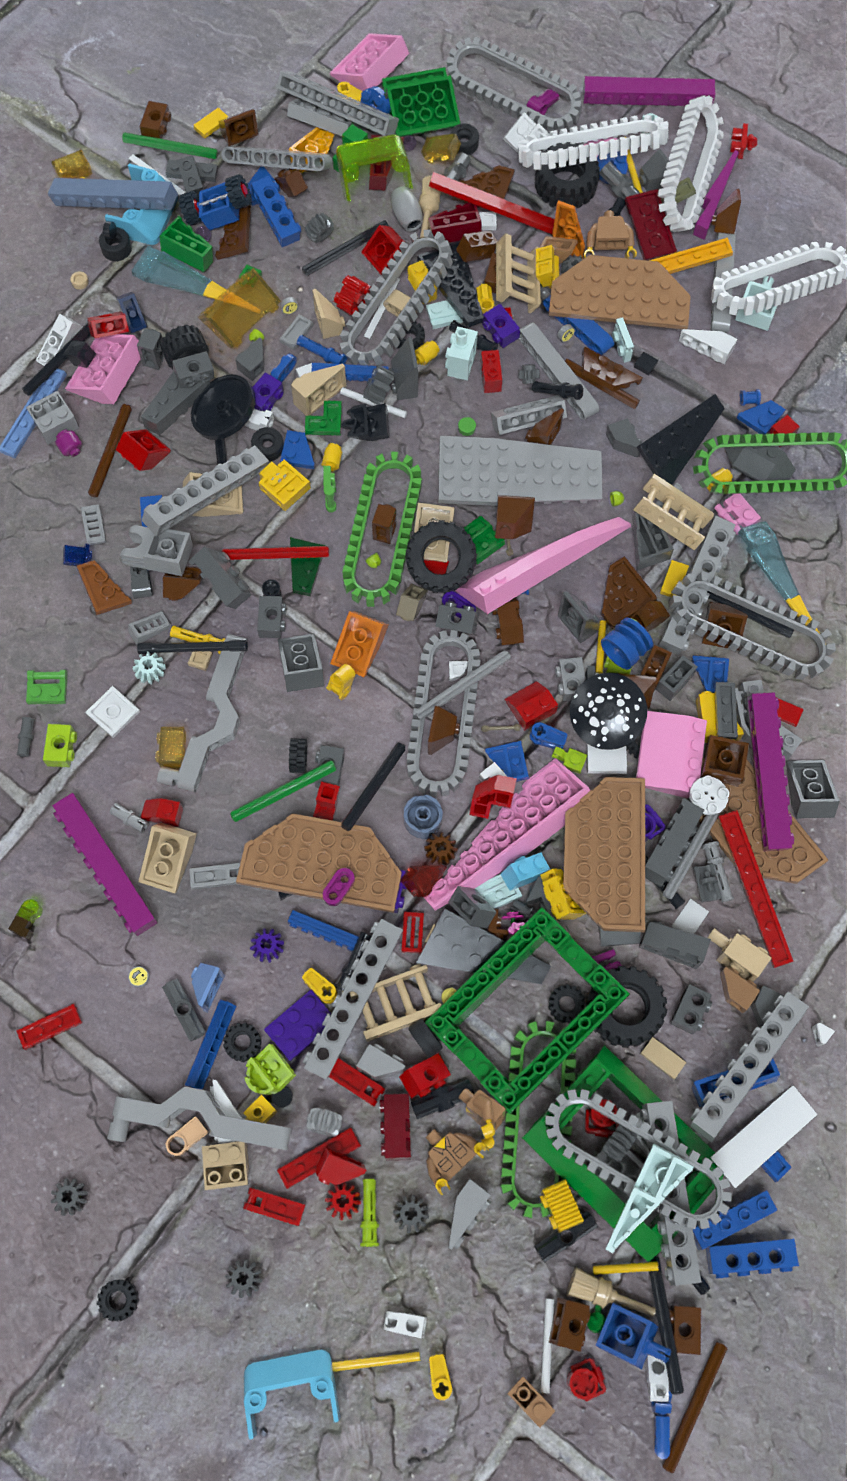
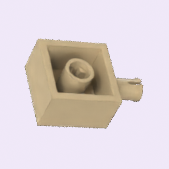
M714 928L708 936L712 942L722 948V952L716 961L725 967L734 968L740 973L739 976L745 980L749 979L752 982L756 980L771 960L765 949L753 945L751 940L743 934L739 935L737 933L733 938L729 939Z

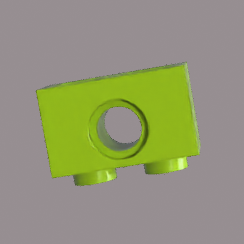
M48 724L43 761L47 766L70 767L71 761H74L73 743L77 741V732L74 731L71 725ZM65 743L63 748L57 749L59 744Z

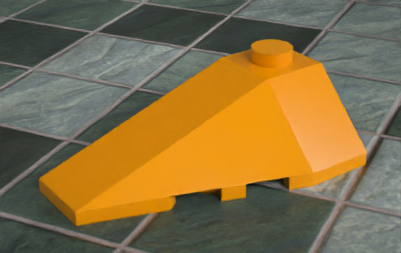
M316 127L291 146L289 150L328 154L335 134Z

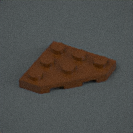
M498 165L492 171L487 173L484 171L472 176V179L459 182L505 199L513 180L515 169ZM452 196V200L463 202L466 204L469 203L467 201Z
M625 556L609 567L601 616L613 629L624 618H630L649 601H657V596Z

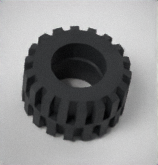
M193 325L178 326L165 334V337L161 340L162 342H160L161 351L172 370L173 360L206 351L208 354L209 352L208 345L201 331Z

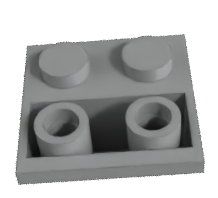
M58 391L26 407L47 444L54 442L56 435L65 429L74 431L79 428L74 415Z
M369 1044L356 1067L359 1072L376 1082L401 1075L406 1071V1066L403 1063L404 1060L393 1054L390 1057L387 1055L383 1047L377 1044L374 1046Z

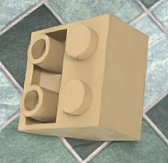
M232 1142L202 1146L205 1191L248 1185L249 1163L247 1143Z

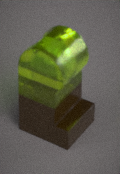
M33 899L24 901L8 929L30 941L34 935L30 929L43 912L41 905Z

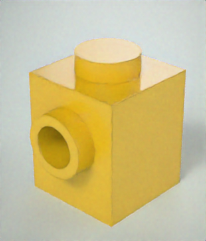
M260 1095L243 1112L246 1115L244 1120L266 1124L277 1111Z

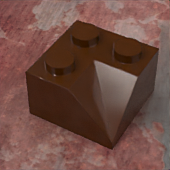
M710 735L700 778L708 775L720 780L723 784L738 787L744 779L749 743Z

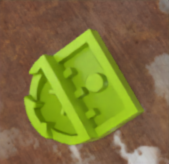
M270 1043L255 1058L251 1057L246 1064V1084L253 1092L271 1095L278 1093L296 1076L276 1047Z

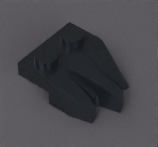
M366 403L353 406L347 411L351 418L343 421L341 425L342 428L351 430L348 432L347 437L366 441L389 438L388 408L385 403L370 407Z

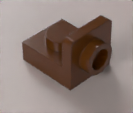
M494 909L497 913L488 926V932L503 940V938L508 937V930L497 929V927H501L502 916L498 915L499 909Z

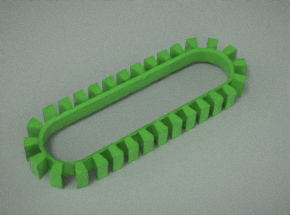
M836 432L717 436L718 445H716L714 438L702 443L708 451L705 452L702 449L696 451L694 458L703 460L702 466H693L694 474L703 472L705 478L698 483L702 488L708 487L710 483H713L710 493L722 494L723 485V494L835 490L834 484L836 488L847 485V480L843 477V475L847 476V439L838 443L842 434ZM831 445L840 452L842 457L841 469L831 479L721 482L711 475L708 467L711 454L718 448Z
M391 452V460L385 461L383 454L376 456V465L378 467L369 463L366 468L367 474L364 475V484H362L359 504L356 510L357 514H355L352 534L349 540L350 544L348 545L342 573L346 593L355 589L351 593L352 600L359 603L362 596L367 597L366 603L368 607H374V598L376 597L381 598L383 605L390 601V594L387 591L389 590L397 595L400 589L399 583L402 581V573L405 567L407 545L411 539L415 512L417 511L422 487L421 469L419 465L413 467V458L407 454L403 462L398 461V452ZM397 468L409 476L410 483L389 579L380 589L366 590L357 584L355 574L376 481L383 471Z
M536 1021L528 1024L527 1028L531 1033L528 1037L521 1030L517 1033L514 1040L522 1043L521 1049L511 1046L510 1057L520 1056L519 1062L510 1059L509 1070L519 1069L518 1075L522 1072L524 1048L532 1038L546 1036L554 1040L557 1037L551 1033L554 1026L553 1022H545V1031H538ZM565 1059L561 1063L559 1095L563 1094L570 1087H564L565 1081L569 1083L575 1081V1073H565V1068L574 1070L576 1068V1059ZM509 1073L508 1081L511 1083L518 1075ZM519 1105L516 1108L515 1115L505 1114V1123L515 1122L514 1129L506 1126L504 1128V1137L514 1136V1141H503V1150L513 1149V1155H502V1164L512 1163L511 1170L501 1168V1178L511 1177V1184L500 1185L501 1192L504 1194L512 1190L515 1199L507 1205L513 1211L520 1202L526 1206L523 1217L532 1218V1208L539 1207L541 1218L551 1215L548 1208L544 1209L542 1203H527L521 1199L515 1189ZM572 1126L563 1127L560 1131L561 1134L570 1137L572 1135ZM556 1172L554 1174V1184L558 1183L559 1175Z

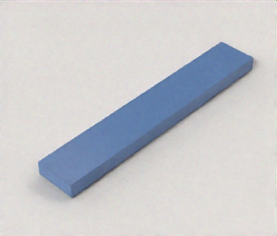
M57 368L33 392L1 443L0 453L12 458L17 457L36 426L26 407L56 392L67 376L65 371Z

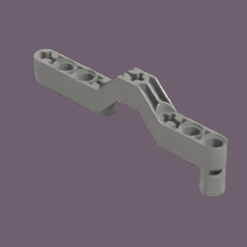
M228 634L225 641L247 640V638ZM221 651L206 695V700L214 702L220 712L215 728L199 737L192 736L180 770L162 766L157 777L158 783L172 787L177 784L178 788L195 793L210 752L235 739L240 720L229 700V696L245 651Z
M183 1087L162 1104L116 1096L112 1113L114 1119L113 1122H110L107 1135L109 1140L126 1142L130 1121L169 1128L170 1121L186 1109L201 1113L210 1128L209 1136L288 1150L292 1128L227 1117L210 1091Z

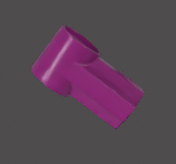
M548 88L538 97L536 95L532 96L528 100L526 107L545 115L548 108L559 100V94Z

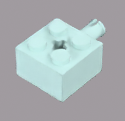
M765 276L762 284L749 281L743 298L774 289L771 288L774 279L770 277L769 282H767L769 276ZM772 304V308L767 310L763 308V311L758 313L753 309L752 315L747 316L744 314V309H738L735 320L768 331L777 306Z
M457 327L456 332L452 333L450 339L451 348H447L445 356L447 358L445 368H448L447 376L468 380L477 351L478 331Z

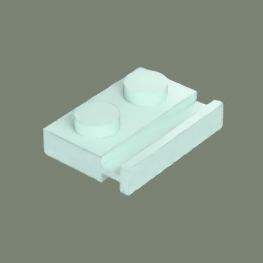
M447 300L426 305V311L433 329L449 326L451 322L453 323V320L459 323L463 322Z
M619 318L616 319L617 324H615L614 331L612 332V338L617 343L618 355L622 356L623 362L631 361L634 345L624 319Z
M501 874L475 888L493 909H498L522 897L519 888L509 891Z

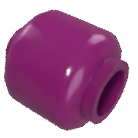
M65 429L56 435L55 445L62 455L75 457L81 452L82 442L74 431Z

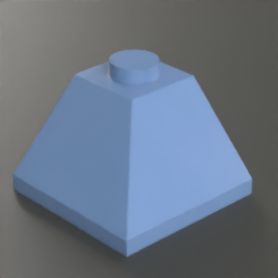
M200 963L199 967H195L192 972V985L198 1005L204 1012L208 1013L225 975L218 967Z

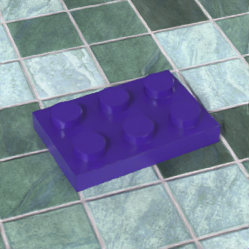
M310 990L269 1024L264 1031L291 1062L313 1043L318 1032L322 1034L325 1028L322 1025L327 1014H332L315 993Z

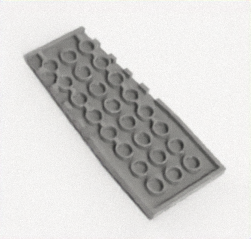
M440 436L438 503L497 506L498 495L535 497V502H544V504H551V502L562 501V504H567L569 501L587 503V501L598 500V503H600L602 500L601 451L496 438Z

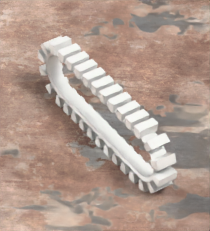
M704 95L689 101L690 104L685 106L684 111L686 113H683V121L680 122V129H678L676 134L678 137L675 138V145L672 147V154H670L668 159L670 162L667 163V170L664 172V179H662L660 184L663 188L659 189L658 196L664 198V203L659 205L660 212L666 211L667 216H665L663 221L665 225L671 224L670 230L673 232H680L695 227L693 223H696L699 219L697 214L701 213L702 208L700 206L704 203L703 198L707 193L708 181L712 177L710 173H713V165L716 164L717 160L715 157H718V149H720L722 144L719 140L723 139L724 132L718 130V125L723 124L722 117H716L715 113L718 112L719 107L717 103L712 104L713 98L710 96L705 97ZM702 112L706 119L708 133L692 183L696 194L687 199L683 215L681 216L675 202L676 189L700 113Z
M645 115L644 120H638L637 116H631L630 122H628L627 117L620 118V124L615 119L610 120L609 126L607 121L600 122V127L597 126V123L590 124V129H587V125L580 126V131H577V126L571 127L570 133H567V128L560 129V135H557L556 130L550 131L549 137H547L546 132L540 133V138L538 139L533 134L528 136V140L522 139L519 142V163H522L526 168L533 163L536 170H541L542 165L548 164V168L553 169L556 168L557 162L559 167H564L568 160L569 165H575L576 159H579V163H586V157H589L590 162L596 161L597 155H599L600 160L607 159V153H609L610 158L617 157V151H620V156L627 155L628 149H630L631 154L638 153L639 147L641 152L648 151L649 145L655 150L659 148V144L665 145L667 143L668 122H663L661 117H657L652 121V115ZM638 132H644L639 136L631 135L628 138L620 137V139L617 140L609 139V141L606 142L599 141V143H589V145L585 146L582 144L579 145V147L571 146L568 147V149L560 148L557 151L550 150L546 153H541V151H538L547 150L548 147L552 145L556 146L557 143L561 142L562 144H566V142H571V144L581 142L588 143V141H598V139L605 140L608 139V137L616 138L619 135L627 136L630 133L638 134Z
M811 242L810 248L805 244L800 246V249L796 247L791 252L787 250L783 252V255L779 253L774 255V258L770 256L765 261L763 259L758 260L757 264L752 262L748 264V267L744 265L739 267V270L735 268L730 273L728 271L723 272L721 278L716 277L714 279L711 295L712 303L717 302L716 308L721 311L727 306L730 307L729 314L737 315V309H744V314L747 316L752 315L753 309L758 313L763 311V308L766 310L772 308V304L778 306L781 305V301L787 303L790 301V298L795 300L798 299L799 295L803 297L807 293H815L816 289L820 291L825 286L827 288L832 287L833 283L835 285L840 284L842 278L847 279L846 249L840 246L834 251L832 250L833 243L826 242L824 248H819L818 242ZM823 259L837 265L834 268L751 297L739 298L726 292L730 288L811 260Z

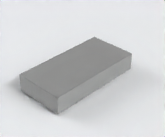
M298 314L281 336L280 343L295 350L298 346V337L301 334L306 336L314 326L313 322Z

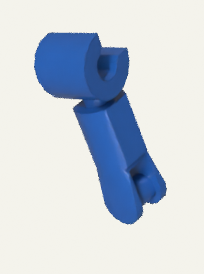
M669 1391L668 1402L651 1401L653 1412L658 1413L655 1414L654 1450L660 1459H666L670 1455V1416L667 1414H671L672 1409L671 1391Z

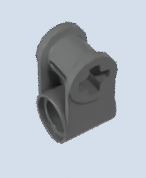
M130 566L133 598L153 596L149 571Z

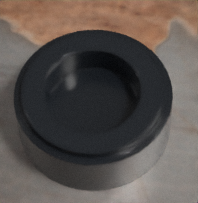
M106 221L103 225V235L106 239L113 240L115 238L116 225L112 221Z
M284 1087L280 1092L272 1094L273 1103L279 1108L288 1107L293 1101L292 1091L288 1087Z

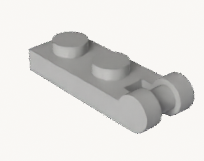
M240 863L189 869L191 889L240 885L236 883L237 877H231L230 872L236 871V876L238 875Z

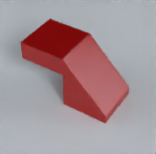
M325 782L320 783L316 797L317 805L313 815L314 818L333 821L340 786Z

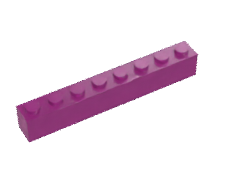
M585 76L583 85V104L686 106L690 104V100L704 95L705 97H712L713 104L716 95L715 79Z
M775 692L755 693L747 697L763 851L789 850L794 845V835L790 831L792 816L788 813V806L790 804L789 795L786 794L788 779L787 775H784L785 756L782 755L781 750L783 738L779 732L781 719L777 715L779 700L775 697Z
M73 792L53 804L52 806L56 810L53 813L59 823L63 821L65 824L64 832L68 838L73 837L75 840L73 846L79 854L82 852L86 857L83 861L88 869L93 868L96 874L93 877L99 885L103 884L106 888L103 891L109 901L113 899L116 906L113 908L119 917L124 916L127 921L124 925L129 933L134 932L136 936H139L157 924L154 916Z

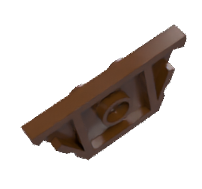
M584 347L582 352L583 376L611 391L628 388L631 383L641 384L643 377L624 368L621 364L611 361L606 356H602Z

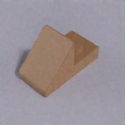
M546 236L540 248L552 245L554 255L559 257L560 265L572 254L577 240Z

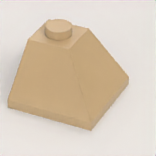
M313 289L314 309L323 339L341 335L343 327H345L343 316L340 317L338 309L319 291Z

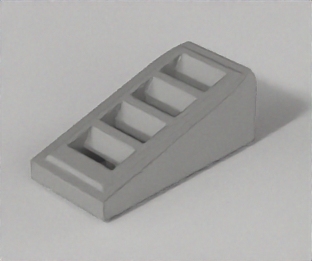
M100 506L82 507L81 511L87 545L106 543ZM100 534L97 537H90V535Z
M160 611L128 624V632L135 644L138 645V643H143L170 628L171 624L164 613ZM159 619L162 625H159L156 620Z

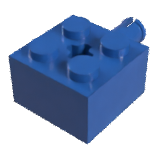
M614 1303L612 1304L595 1346L641 1370L648 1355L667 1363L669 1358L661 1354V1352L668 1356L671 1354L670 1348L654 1342L659 1328L655 1323ZM625 1334H630L629 1339L624 1338Z

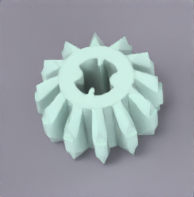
M148 651L146 656L140 654V660L135 659L133 671L136 672L135 677L140 679L142 683L148 680V683L152 684L154 679L159 682L158 676L164 677L163 670L166 669L165 664H163V658H158L156 653L151 656Z

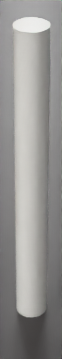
M343 387L340 394L371 406L377 405L363 398L364 395ZM386 404L389 413L406 418V411Z
M546 1299L541 1393L550 1392L552 1344L548 1343L553 1322L554 1299Z

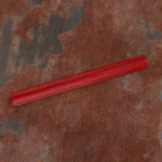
M328 546L222 550V552L229 556L230 560L329 557L330 552Z

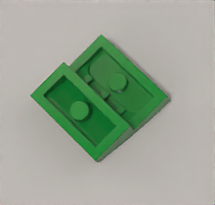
M479 516L464 527L466 533L470 534L473 543H475L477 565L505 545L504 539L495 538V531L492 525L482 516Z

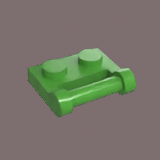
M323 466L326 510L332 513L337 508L334 502V495L336 493L335 473H331V466Z
M60 670L59 672L27 671V704H66L67 670ZM60 679V683L35 684V680Z

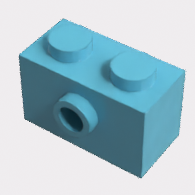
M540 852L527 858L522 856L516 859L514 863L510 864L501 873V876L509 891L536 881L541 874L551 869Z

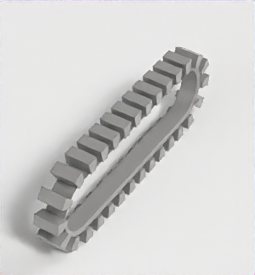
M431 229L424 230V238L421 239L418 238L416 232L409 235L412 244L409 246L404 241L399 246L401 252L397 250L393 255L395 260L391 258L388 262L390 270L386 267L381 272L384 278L379 276L376 280L378 287L373 284L370 288L372 296L367 293L364 297L366 304L361 302L358 306L360 313L356 310L353 313L352 318L355 322L351 319L348 320L346 326L349 332L342 330L340 337L343 343H340V346L352 365H357L359 362L360 365L369 366V360L373 359L376 365H381L384 363L380 357L383 353L389 357L392 356L394 353L392 346L397 348L400 344L397 336L400 339L404 338L406 333L403 328L409 331L412 326L410 320L415 322L418 317L416 311L421 313L424 308L421 302L425 305L430 300L428 294L432 296L436 291L434 285L438 287L442 282L440 277L444 279L447 275L445 267L451 268L452 266L451 255L453 253L448 240H445L442 233L437 232L434 237ZM424 247L438 249V259L380 344L368 352L355 350L354 343L356 338L412 256Z
M692 572L686 575L681 582L679 581L671 592L675 595L669 600V609L679 607L673 618L677 623L683 617L687 619L689 623L684 628L685 630L692 632L696 625L700 627L695 634L701 637L704 636L707 630H710L711 632L706 639L713 642L718 635H721L717 644L723 647L730 639L732 642L728 649L735 652L741 644L743 647L739 654L746 657L752 649L754 651L750 659L757 661L763 654L765 656L760 663L768 666L774 659L776 661L771 668L777 671L785 664L786 667L782 671L785 675L789 676L797 669L795 679L803 680L808 676L809 670L812 679L819 676L834 660L828 656L836 651L835 643L825 644V640L832 634L828 629L821 634L815 630L820 622L812 619L805 626L809 617L801 615L794 621L798 612L790 610L783 616L787 607L779 605L775 611H771L776 602L769 600L763 607L761 604L765 598L760 595L751 602L750 600L755 593L747 590L740 597L739 595L744 588L738 585L731 593L728 590L733 583L725 581L720 588L718 584L722 578L714 576L709 583L706 582L709 573L701 572L697 577V581H695ZM692 588H703L806 634L817 643L819 657L815 663L802 664L699 618L686 608L684 601L685 593Z

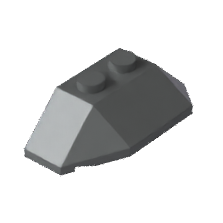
M776 446L728 447L724 449L731 466L755 481L789 480L796 470L786 453Z

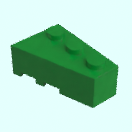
M180 216L160 235L161 252L202 272H205L213 263V247L203 237L193 232L192 227L186 225Z

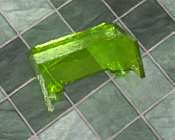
M385 135L338 146L336 157L345 200L351 201L348 183L358 179V166L391 160L395 171L403 172L405 186L409 189L413 188L408 157L402 139L398 135Z

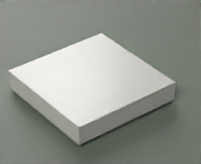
M112 686L85 713L114 738L140 713V710Z

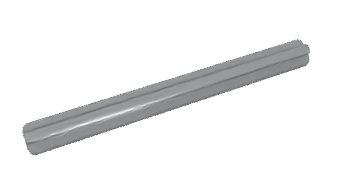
M502 651L415 710V715L420 720L424 719L434 712L435 706H443L509 661L511 656L507 651Z
M719 813L705 816L663 891L664 897L672 899Z

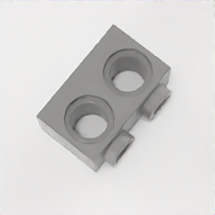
M582 657L559 659L558 666H555L556 677L560 678L558 693L562 695L563 701L572 700L577 688L585 681ZM570 668L574 672L568 673L565 671V669ZM568 686H574L576 690L571 691L568 689Z

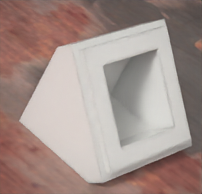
M822 1023L812 1026L817 1047L826 1044L835 1032Z

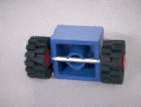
M237 174L226 178L222 184L199 191V195L194 191L184 193L179 196L178 203L186 223L194 225L203 222L208 230H212L238 221L239 209L250 205L252 200L250 199V189H248L245 178Z

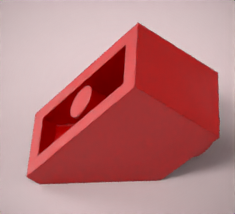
M162 798L145 800L140 818L146 821L161 822L179 827L183 807L180 802Z
M327 1147L315 1169L318 1180L327 1185L330 1183L339 1185L359 1177L367 1171L362 1162Z

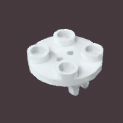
M707 775L699 778L692 784L690 801L703 808L704 815L718 814L726 807L729 790L720 780Z

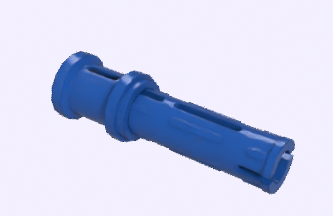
M302 334L297 339V345L321 356L327 363L346 364L347 362L346 354H340L332 347H324Z

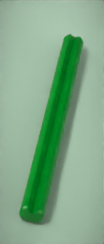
M124 132L122 136L124 143L217 159L218 150L215 148Z
M329 761L235 809L230 813L231 818L237 822L335 772V764L333 761Z

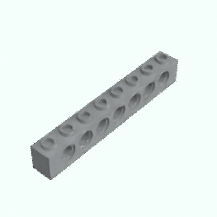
M280 71L277 84L278 89L384 136L395 135L399 121L398 118L294 72Z
M256 446L250 449L246 448L238 456L229 458L226 463L218 464L209 473H203L197 480L189 481L185 487L177 488L169 496H163L156 504L148 505L143 511L142 521L155 536H158L258 476L259 472L268 465L269 460Z
M718 516L714 517L689 574L693 572L695 581H697L698 575L704 572L702 568H706L709 572L706 581L709 583L714 578L715 572L718 573L723 564L720 562L721 558L725 557L729 550L727 544L732 542L736 534L733 531L736 524ZM715 537L721 539L722 542L717 541ZM709 553H713L715 557L710 556ZM703 588L688 590L684 597L686 608L693 615L700 618L703 609H701L702 603L705 604L710 594ZM689 599H693L696 604H692ZM679 607L674 608L658 645L676 655H679L682 650L686 651L690 642L687 640L689 634L692 635L695 631V628L692 632L684 629L689 623L688 620L682 618L678 623L674 620L673 616L679 610ZM675 630H679L682 636L677 635Z
M383 919L379 923H374L370 931L373 934L370 941L366 940L361 948V951L364 952L360 959L356 958L351 968L354 970L351 978L346 977L342 985L344 989L342 995H337L332 1004L335 1007L332 1015L327 1014L322 1024L325 1026L322 1034L317 1033L312 1043L315 1045L312 1053L308 1051L303 1060V1063L306 1064L304 1068L326 1080L328 1079L403 932L401 928ZM379 937L387 941L386 946L383 948L375 945V940ZM368 956H375L377 964L368 966L365 962ZM359 974H365L368 977V981L366 984L360 985L356 982V977ZM350 992H355L358 995L356 1003L351 1004L346 1000ZM340 1011H346L349 1014L346 1022H339L337 1020V1014ZM332 1029L339 1032V1037L336 1041H330L327 1038V1033ZM321 1048H326L329 1051V1057L326 1060H320L317 1056Z
M787 992L784 997L781 995L774 1003L775 1010L767 1012L762 1020L764 1025L761 1029L756 1027L750 1036L753 1040L749 1045L745 1043L739 1051L741 1054L737 1061L733 1059L727 1067L729 1072L726 1077L720 1076L715 1083L717 1087L715 1092H709L703 1100L705 1103L704 1107L701 1110L697 1108L691 1116L693 1122L690 1127L711 1143L808 1010L809 1006L791 993ZM779 1014H786L788 1016V1020H782L779 1017ZM768 1029H773V1030H775L776 1033H777V1036H771V1035H769L768 1032H767V1030H768ZM762 1045L765 1048V1052L757 1051L755 1046ZM750 1061L754 1068H746L743 1062ZM738 1077L742 1084H734L731 1078ZM719 1094H727L730 1097V1101H722ZM708 1110H714V1111H716L717 1114H718V1117H717V1118H711V1117H709L708 1114H707V1111H708Z
M672 1101L642 1105L643 1109L640 1110L641 1120L651 1125L648 1134H653L656 1129L654 1122L656 1119L660 1120L663 1126L661 1130L663 1135L660 1141L664 1142L666 1137L670 1136L676 1140L672 1148L677 1149L679 1141ZM644 1139L645 1144H648L650 1152L653 1144ZM684 1178L673 1189L672 1197L668 1198L666 1196L665 1200L690 1213ZM659 1204L656 1212H660L663 1205ZM659 1213L660 1221H658L657 1225L659 1234L663 1237L661 1252L663 1258H666L667 1267H665L666 1280L669 1281L670 1285L674 1286L701 1283L693 1229L685 1227L686 1218L683 1219L681 1225H678L670 1220L669 1216L665 1217ZM675 1231L680 1235V1241L677 1244L672 1240V1234ZM679 1254L684 1259L681 1267H678L675 1261Z

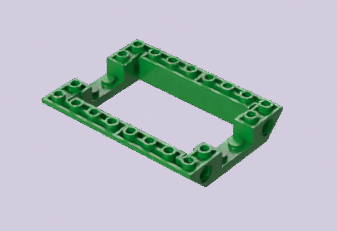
M541 908L425 1023L476 1076L500 1105L511 1114L630 993L583 950L546 910ZM546 941L599 995L510 1083L458 1026Z
M605 1045L563 1093L564 1097L569 1100L567 1091L576 1089L577 1097H580L581 1089L589 1091V1099L608 1078L640 1110L643 1109L642 1105L663 1102ZM573 1104L565 1108L559 1118L560 1131L583 1104ZM547 1109L524 1134L522 1139L563 1180L566 1179L567 1184L615 1229L626 1204L595 1173L593 1174L586 1170L587 1166L584 1163L582 1167L574 1163L577 1158L574 1153L568 1159L563 1156L566 1149L565 1146H562L558 1151L552 1146L557 1137L548 1139L546 1130L553 1128V1126H547L545 1122L546 1116L554 1117L555 1115L548 1112ZM674 1113L679 1144L682 1143L688 1147L685 1153L689 1156L690 1152L694 1150L701 1154L697 1160L700 1164L705 1157L713 1161L711 1157L716 1152ZM656 1119L654 1123L662 1130L661 1121ZM714 1161L710 1167L711 1171L717 1167ZM698 1170L693 1172L685 1181L687 1183L686 1190L690 1214H694L715 1189L711 1179ZM724 1174L719 1177V1180L723 1179ZM673 1211L669 1215L670 1220H672L675 1214ZM659 1214L650 1223V1228L642 1222L625 1239L646 1262H649L661 1252L663 1237L658 1231ZM675 1231L672 1234V1240L678 1234V1232Z

